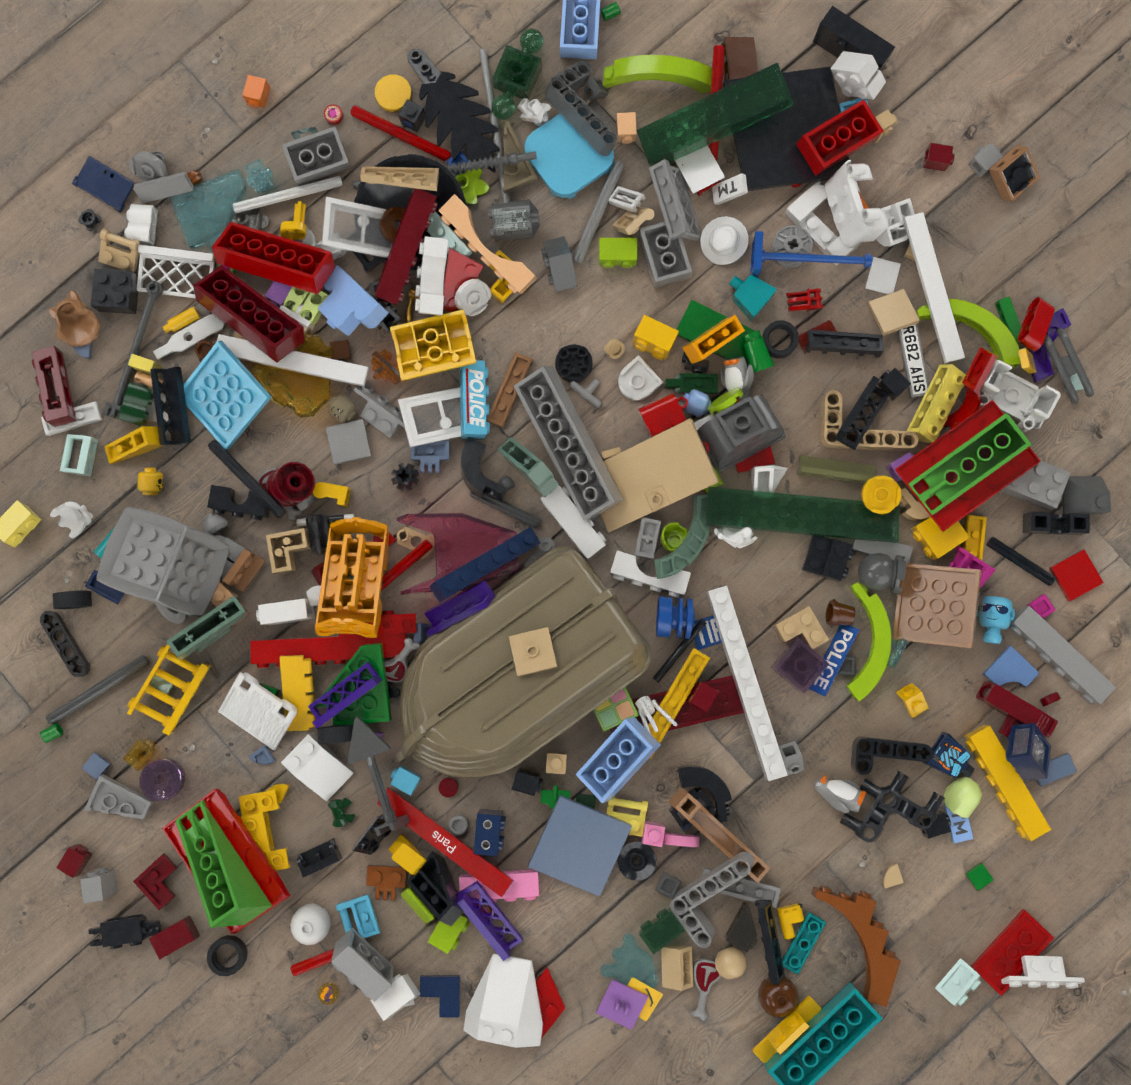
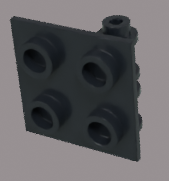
M383 814L375 818L352 848V851L371 855L378 850L381 841L391 833V830L379 836L376 834L375 828L385 823Z

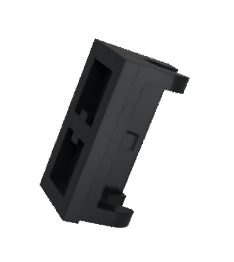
M333 838L297 855L296 861L304 878L340 861L342 855Z

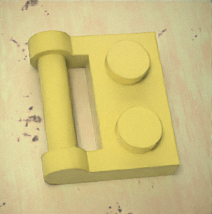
M614 796L608 801L606 814L630 823L632 828L628 835L642 837L648 801L636 802L615 798ZM619 806L640 810V814L634 815L613 811V807Z

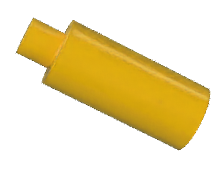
M193 306L167 320L168 324L162 327L166 333L171 330L176 332L199 320L201 316Z

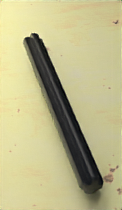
M216 440L208 444L209 449L277 518H282L286 514L285 509Z

